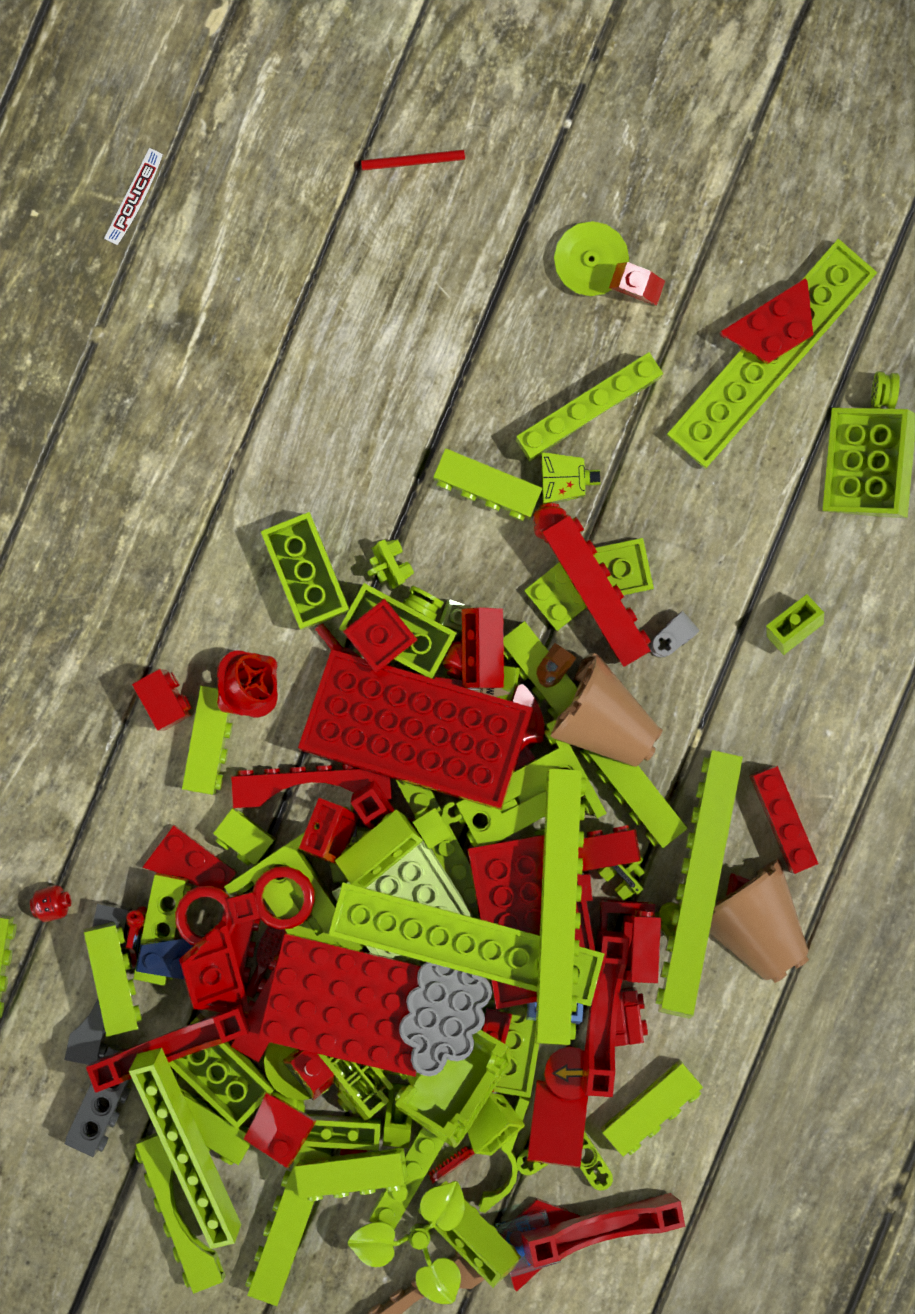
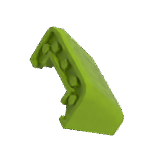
M482 1030L472 1035L474 1046L467 1058L460 1061L447 1059L441 1072L433 1076H423L420 1074L414 1085H409L407 1088L403 1086L395 1098V1101H397L395 1105L399 1110L454 1148L460 1144L511 1061L509 1047Z

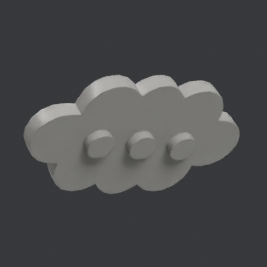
M426 962L418 971L417 980L419 986L411 990L407 996L406 1003L409 1013L402 1018L399 1032L403 1041L413 1047L411 1061L415 1070L423 1076H433L443 1070L447 1059L460 1061L471 1054L474 1046L472 1035L481 1030L484 1025L485 1017L481 1008L488 1004L491 999L492 989L490 983L484 977Z

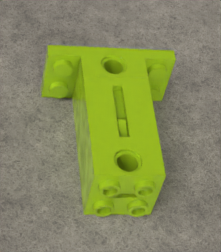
M556 719L544 724L547 728L544 731V735L551 746L555 744L557 748L513 772L502 810L465 799H460L456 802L457 808L454 809L456 816L462 815V818L459 820L461 824L467 823L470 829L467 832V836L473 847L495 844L545 817L547 772L549 769L566 767L569 770H582L581 778H586V792L581 794V797L583 796L584 799L580 802L585 805L586 813L589 816L593 814L597 819L607 814L570 744L550 736ZM483 813L487 816V822L484 826L474 825L472 820L476 814Z
M304 833L224 887L229 895L235 892L237 895H241L252 888L265 871L276 867L277 864L300 870L309 878L314 888L315 904L311 915L303 924L293 929H285L286 932L362 951L361 949L364 946L362 944L328 935L337 901L304 852L299 849ZM287 877L271 880L266 885L263 893V898L275 916L279 918H291L297 915L304 903V895L300 885Z

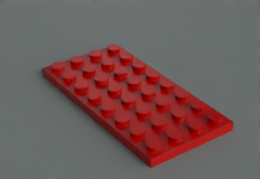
M331 649L298 749L502 810L533 707L388 665L376 673L364 658Z

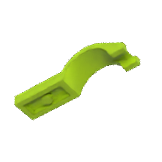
M518 1096L513 1109L523 1121L530 1101L528 1097ZM518 1133L501 1147V1150L508 1155L511 1162L512 1170L510 1176L502 1187L493 1191L483 1192L478 1205L480 1212L486 1213L510 1193L516 1183L518 1167L515 1153L512 1149Z

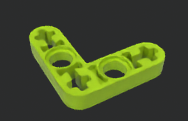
M584 1130V1139L587 1142H583V1149H591L594 1157L590 1162L581 1161L580 1169L594 1189L604 1191L612 1185L613 1175ZM528 1146L517 1155L516 1162L521 1174L533 1175L549 1164L532 1162V1168L528 1166L522 1167L521 1165L524 1163L523 1157L527 1156L528 1158ZM598 1161L601 1162V1164L596 1165L600 1173L608 1174L605 1176L606 1182L603 1184L601 1181H594L597 1177L593 1169L589 1172L586 1170L593 1167Z

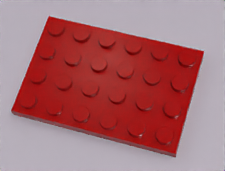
M544 835L468 849L480 920L540 936ZM577 874V885H581L582 894L581 902H576V913H580V929H575V940H579V947L595 951L582 875ZM600 974L595 991L602 990ZM491 980L496 1009L537 1002V992Z
M284 933L258 1040L416 1077L417 1071L411 1061L413 1047L403 1041L400 1036L399 1026L402 1018L409 1013L406 1003L407 996L411 990L419 986L417 975L421 966Z

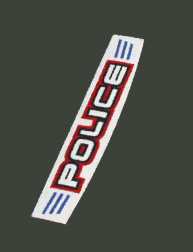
M149 148L104 238L105 240L116 245L119 244L145 199L163 154Z

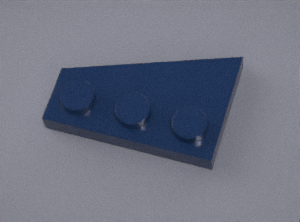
M183 938L142 943L140 945L136 972L184 979L179 959L193 946Z

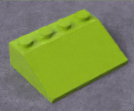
M832 408L822 511L875 517L908 518L915 444L914 412L909 409Z

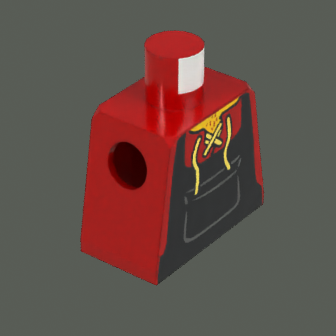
M296 1049L282 1060L283 1064L313 1101L334 1084L333 1072L317 1053Z

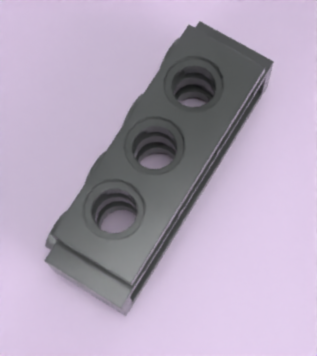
M113 1043L109 1046L103 1058L123 1051L125 1048ZM131 1079L95 1093L91 1083L64 1144L91 1157H94L98 1151L103 1152L109 1140V1137L105 1136L109 1126L114 1128L120 1116V1113L116 1112L120 1102L125 1104L131 1092V1089L127 1088ZM105 1097L108 1099L110 1106L104 1107L101 1105L99 1098ZM88 1122H95L99 1130L93 1131L90 1129Z

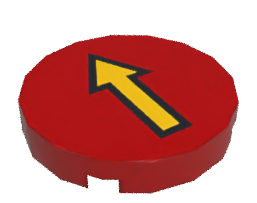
M561 1048L550 1056L545 1065L544 1078L546 1086L555 1096L562 1100L574 1101L586 1096L581 1088L585 1051L580 1048Z

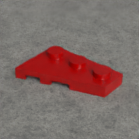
M176 825L171 828L142 867L161 874L189 879L188 883L196 886H213L223 891L224 887L230 883L237 873L236 870Z

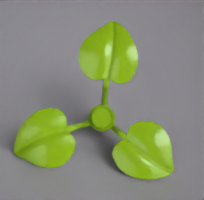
M458 1181L435 1186L423 1195L420 1202V1211L424 1219L431 1221L430 1224H415L410 1229L409 1234H405L401 1239L394 1241L395 1230L393 1226L385 1222H372L356 1230L349 1238L348 1246L366 1265L382 1267L393 1259V1246H399L409 1241L413 1248L423 1250L428 1265L419 1268L416 1272V1285L421 1294L438 1304H452L455 1302L461 1283L460 1270L457 1264L448 1258H438L432 1263L427 1246L430 1243L429 1229L434 1228L437 1224L440 1229L450 1231L457 1227L463 1218L464 1195Z

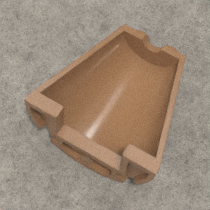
M595 653L587 655L581 660L574 677L580 684L572 704L558 716L550 736L637 767L643 760L649 761L656 750L653 744L661 736L663 729L658 727L600 656Z
M778 858L758 870L756 877L715 903L709 934L764 980L772 979L774 983L787 976L786 971L793 966L799 968L809 961L806 956L809 952L782 864Z

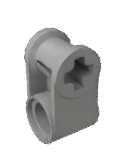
M681 611L665 625V628L652 638L650 650L656 657L669 656L681 645L683 646L700 630L684 611ZM658 640H667L666 648L668 650L663 649L660 651L658 649L660 645Z

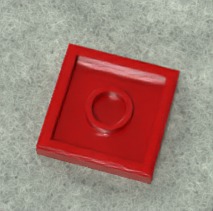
M385 598L343 631L376 673L417 641V638Z

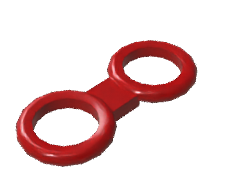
M278 866L265 871L255 882L253 891L230 897L223 890L213 886H198L187 891L179 900L175 911V921L181 937L194 946L203 937L196 935L190 929L186 913L189 905L195 899L210 897L220 902L226 911V925L230 938L234 934L237 924L261 919L266 925L279 930L293 929L303 924L311 915L315 904L314 888L309 878L300 870L289 866ZM287 877L300 885L303 891L304 903L302 909L291 918L273 916L266 909L263 893L266 885L275 878Z

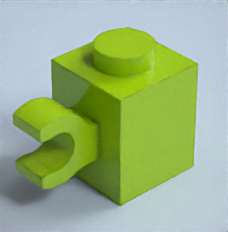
M454 802L447 803L443 807L441 816L436 808L429 810L428 807L414 814L416 819L411 823L422 837L428 849L433 848L452 836L447 825L457 822L462 818L461 814L454 818L448 815L449 808L455 805Z

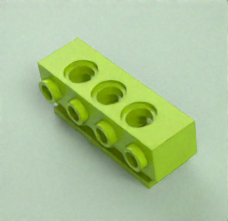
M161 873L154 875L140 945L161 940L180 939L178 938L179 931L176 927L175 911L179 900L187 891L192 889V886H188L189 879ZM166 896H170L175 900L174 909H169L165 906L164 900ZM160 923L169 925V935H164L160 932ZM136 968L133 978L134 980L164 986L168 983L169 979L173 980L172 977L136 972Z
M318 1054L333 1072L335 1085L364 1121L371 1118L389 1102L384 1093L390 1091L394 1086L379 1068L363 1064L357 1065L354 1062ZM369 1076H371L375 1081L374 1085L368 1079Z

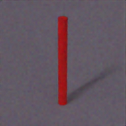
M463 149L361 160L362 171L460 161L465 160V151Z

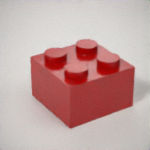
M158 669L132 684L157 731H165L192 716L189 711L193 709L186 695H180L177 689L180 684L173 672L170 673L167 670Z

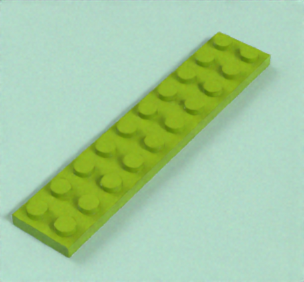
M837 239L803 278H806L808 281L813 336L769 364L759 360L754 354L741 349L666 436L706 469L878 272L841 240Z
M342 883L329 936L537 992L540 936ZM579 947V956H574L573 967L578 968V982L573 984L572 995H577V1003L591 1006L604 953Z

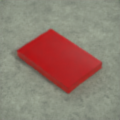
M537 1080L527 1161L575 1168L581 1167L588 1096L574 1101L562 1100L549 1090L545 1081Z

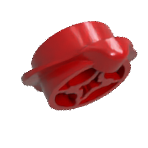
M241 650L226 654L220 660L217 668L218 708L225 713L260 718L269 714L275 708L278 699V663L276 659L272 656Z

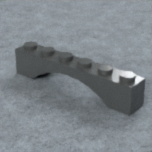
M100 902L96 907L92 927L115 922L116 928L122 927L125 943L120 944L122 954L127 953L126 935L130 927L126 922V916L129 911H132V908ZM98 999L87 1018L78 1028L70 1033L64 1060L89 1065L94 1061L102 1059L106 1054L108 1045L104 1044L106 1032Z

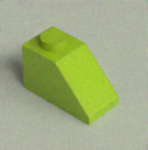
M391 1083L394 1087L388 1092L389 1102L386 1109L383 1145L409 1148L412 1118L399 1110L395 1105L397 1102L395 1098L399 1090L403 1086L407 1088L409 1085Z

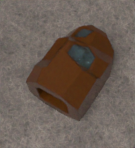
M554 643L537 668L536 674L539 683L545 688L558 684L576 657Z

